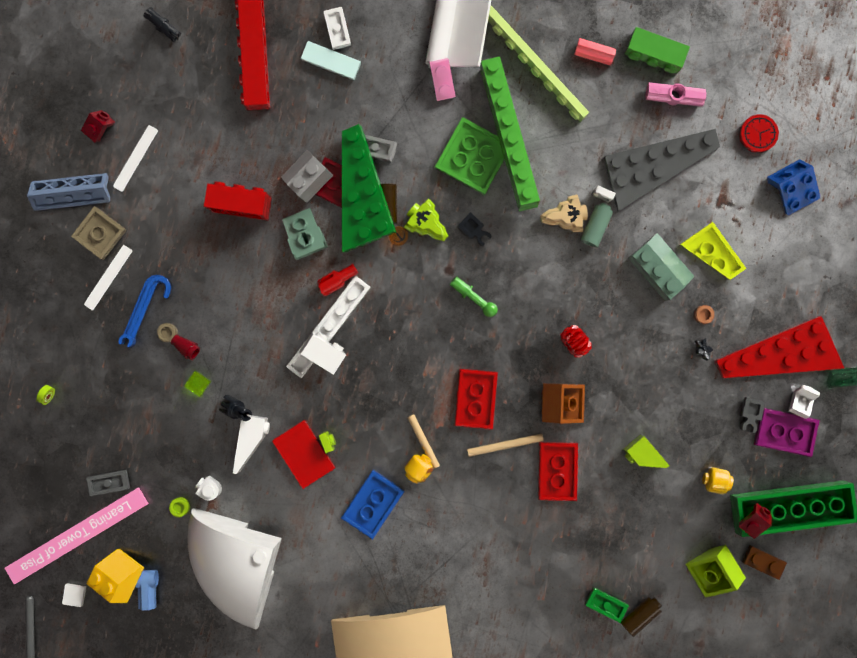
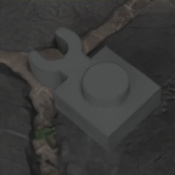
M744 397L740 416L745 417V420L740 425L741 430L745 431L746 426L750 424V432L755 433L757 431L755 421L762 420L765 406L764 401Z

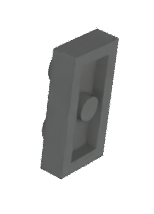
M127 470L86 477L89 496L130 489Z

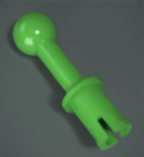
M457 276L451 281L450 286L462 295V298L467 296L479 305L485 316L493 317L497 314L498 308L496 304L492 302L487 303L474 293L472 285H467Z

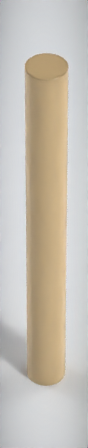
M542 434L471 448L467 449L470 457L544 440Z

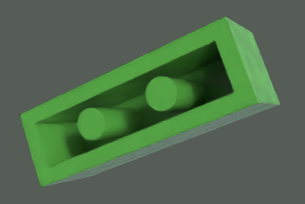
M635 27L625 55H628L632 60L645 61L649 66L664 68L668 73H678L684 65L690 46Z

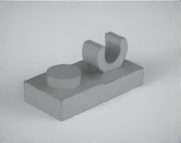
M365 135L372 158L392 162L397 143Z

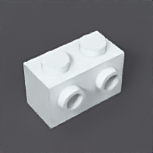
M311 332L300 349V354L334 375L346 356L343 352L344 348L335 342L333 345L327 342L328 338L320 332L317 334Z

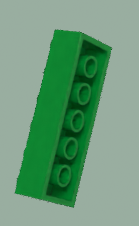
M844 480L730 495L734 530L741 537H748L749 535L739 527V522L753 512V507L756 503L761 507L767 508L772 515L771 526L760 535L857 523L854 483Z

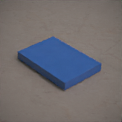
M372 470L341 519L373 540L405 490L375 470Z

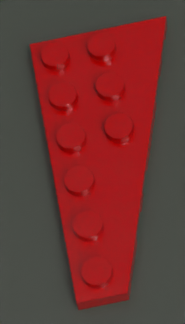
M817 316L714 360L722 378L845 369L822 316Z

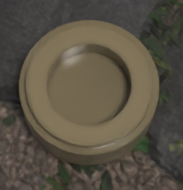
M164 323L157 330L158 338L163 342H171L172 338L178 334L176 326L171 323Z

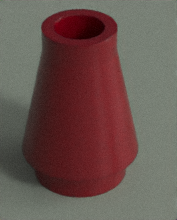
M178 334L171 340V344L185 359L193 360L200 352V347H198L197 343Z

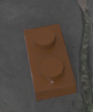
M749 545L742 563L780 580L787 562Z

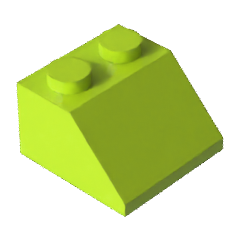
M726 544L711 548L686 563L688 570L705 598L737 591L746 579Z

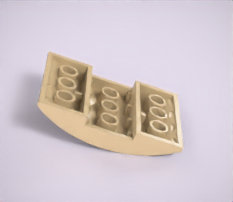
M445 605L410 609L403 613L371 617L363 615L331 620L336 658H453Z

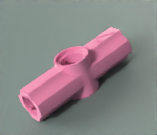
M649 82L645 98L649 101L665 102L672 106L682 104L703 107L706 100V89L684 87L682 84L667 85ZM672 91L677 92L679 98L673 97Z

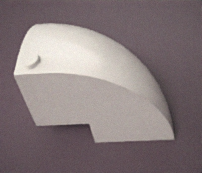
M193 508L188 524V552L191 566L199 585L211 602L224 614L236 622L256 630L259 627L274 575L273 567L282 538L247 529L248 523Z

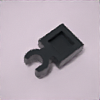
M471 212L457 226L468 238L472 239L475 236L478 244L481 246L485 245L481 240L482 236H487L489 239L492 237L489 232L481 230L484 224Z

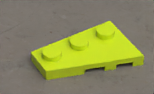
M711 222L680 244L729 280L747 269L714 222Z

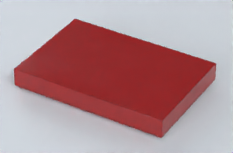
M469 369L459 370L455 426L493 429L498 372Z
M303 420L272 440L302 489L336 468L306 420Z
M539 442L538 500L577 501L578 443Z

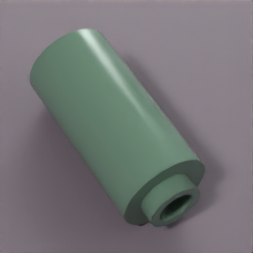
M604 203L595 205L580 239L581 242L598 248L613 214L609 205Z

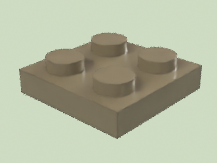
M94 206L71 237L101 260H104L127 230Z

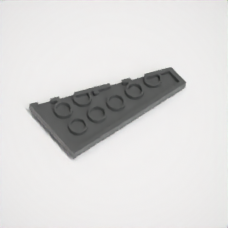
M716 129L605 156L604 161L612 192L616 193L614 200L617 212L720 148Z

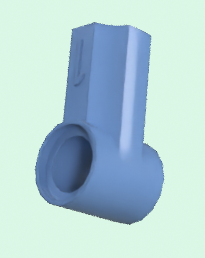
M143 570L135 586L138 588V609L150 610L157 607L156 587L159 581L157 570Z

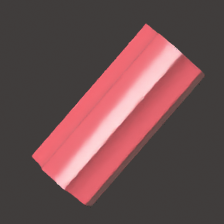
M579 38L574 55L611 66L616 49Z

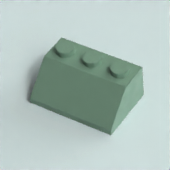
M658 233L628 257L664 301L671 300L694 277Z

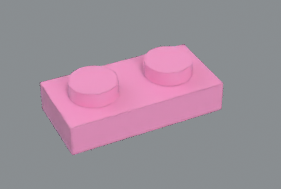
M445 58L429 62L436 100L441 101L456 97L449 59Z

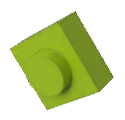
M328 431L321 433L319 437L325 453L333 451L335 449L334 445H336L333 434L329 435Z

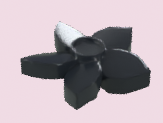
M706 338L701 342L696 340L695 344L699 348L696 350V354L701 355L703 359L708 361L710 359L709 353L713 349L707 346Z

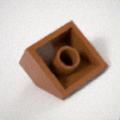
M543 383L542 422L559 424L584 423V384Z

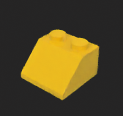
M117 549L94 566L86 584L109 603H128L144 567L121 549Z

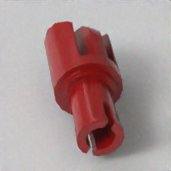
M352 263L339 272L333 270L319 279L317 285L321 294L328 296L344 287L345 281L359 273Z

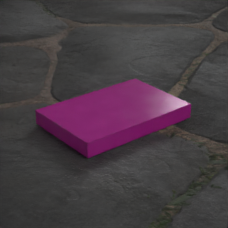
M764 408L762 420L758 421L754 445L812 457L820 420L813 418L805 419L798 415Z

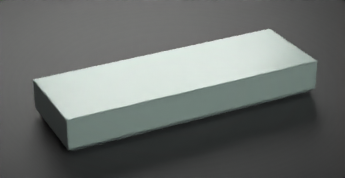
M307 41L301 57L302 61L351 80H355L361 65L359 60Z

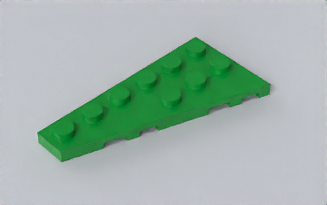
M360 124L342 131V252L344 253L396 233Z

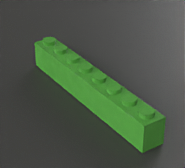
M500 56L482 60L480 72L518 210L520 212L537 208L540 198Z

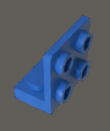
M800 159L767 177L768 184L779 189L784 211L787 215L820 199L814 167Z

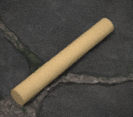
M415 415L407 417L426 456L432 460L431 465L433 469L439 467L440 465Z

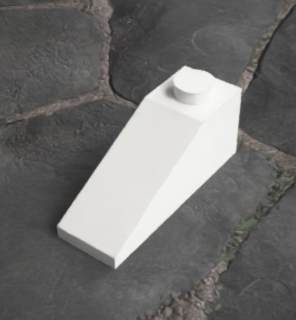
M247 415L251 417L249 421L241 420L233 468L234 474L242 470L264 439L265 434L269 433L270 423H267L268 418Z

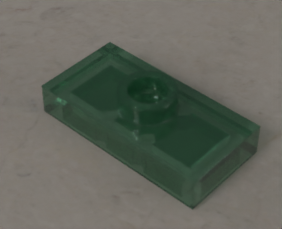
M857 367L830 370L826 382L828 388L857 385Z

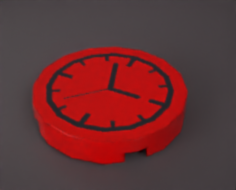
M762 114L753 115L745 120L739 131L742 145L754 153L766 152L772 148L777 142L779 135L778 126L775 121L769 116Z

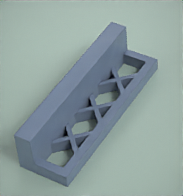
M107 173L32 181L27 197L34 211L108 203L111 198L107 190L109 177Z

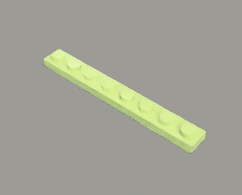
M490 6L488 22L493 26V31L506 40L505 43L508 48L514 49L518 53V58L522 63H527L530 66L531 72L535 77L542 79L545 88L550 92L553 91L557 96V101L570 110L569 113L575 120L578 119L580 122L584 120L589 111L500 14Z

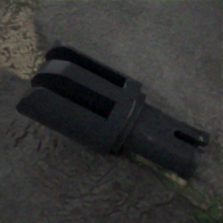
M230 395L223 397L230 401V403L222 401L221 406L226 408V410L219 408L220 412L232 419L240 418L243 421L251 419L247 414L252 416V412L245 408L243 402Z

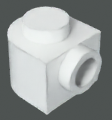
M208 476L205 479L201 478L197 483L196 488L198 490L195 494L204 500L210 501L220 495L222 487L216 479Z

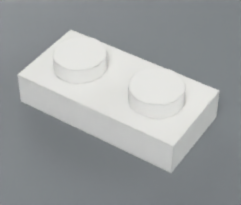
M342 7L323 11L333 50L351 46Z

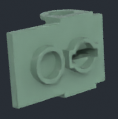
M310 208L282 219L289 237L287 240L296 260L328 247L320 227H317Z

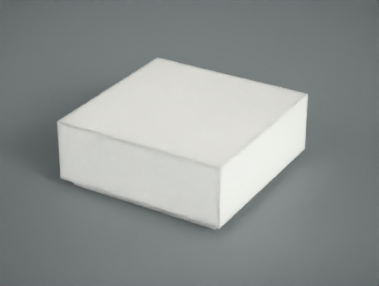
M597 186L592 195L609 203L613 200L616 193Z
M66 584L62 604L82 607L87 586Z

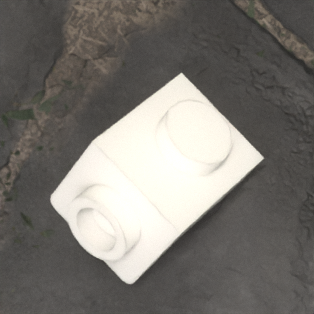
M802 385L793 392L789 411L807 419L811 415L813 401L819 397L820 392L809 386Z

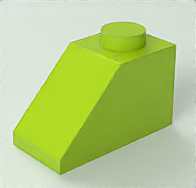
M643 435L636 437L623 449L626 452L625 458L631 464L635 463L638 466L668 468L670 466Z

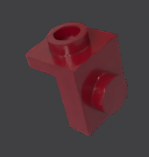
M102 110L91 112L81 131L94 143L100 142L106 128L113 126L115 121Z
M756 503L753 507V512L739 522V527L755 539L771 526L772 515L767 508L761 507Z

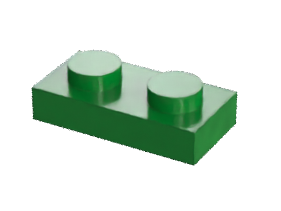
M595 587L592 588L585 602L587 607L621 623L629 607L627 603Z

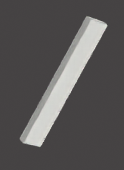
M355 276L314 329L313 333L317 334L320 332L328 338L326 341L330 342L371 287ZM299 349L286 367L300 378H303L314 362L302 356Z

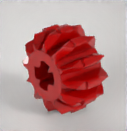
M576 325L567 327L560 334L563 345L576 358L585 356L592 349L589 338Z

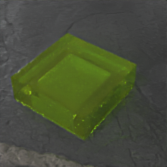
M195 370L184 387L201 397L212 381Z

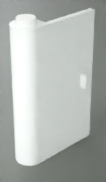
M436 0L425 62L428 68H430L429 62L445 58L449 59L450 67H480L491 0Z

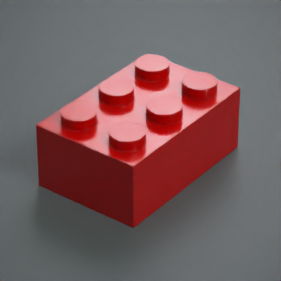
M214 181V184L207 183L204 207L211 212L269 221L272 198L267 192H264V189L252 187V190L245 189V186L233 184V187L225 186V183Z

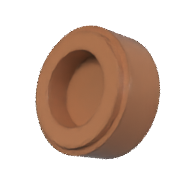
M708 305L697 307L694 311L695 321L699 324L712 322L714 310Z

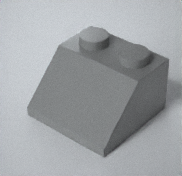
M306 150L281 178L301 199L308 202L333 174Z

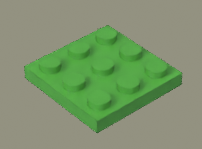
M462 117L435 168L485 195L504 161L499 137Z

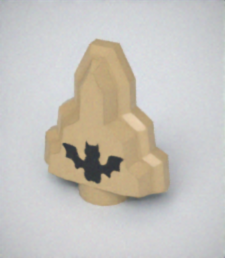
M576 194L567 197L566 201L560 202L557 208L547 210L540 215L541 223L550 226L559 225L562 229H570L573 233L583 232V221L588 219L586 205L580 204Z

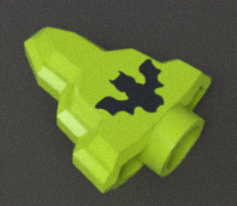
M429 198L421 206L416 203L408 211L407 216L409 220L404 225V228L409 232H417L420 235L428 234L433 239L443 242L448 237L445 227L439 222V214L434 210L435 205Z

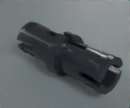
M152 7L148 8L146 11L150 14L145 12L143 17L155 25L157 31L163 32L172 42H176L178 38L175 36L180 37L181 32L170 25L169 20L162 18Z

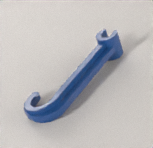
M153 275L146 280L124 334L119 338V344L124 345L128 338L129 343L127 347L132 348L135 345V337L157 285L163 283L165 285L164 298L167 299L170 296L171 284L167 278L162 275Z

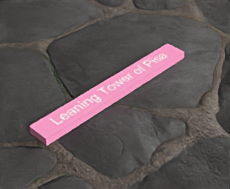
M137 488L5 567V570L13 584H16L149 503L140 488Z

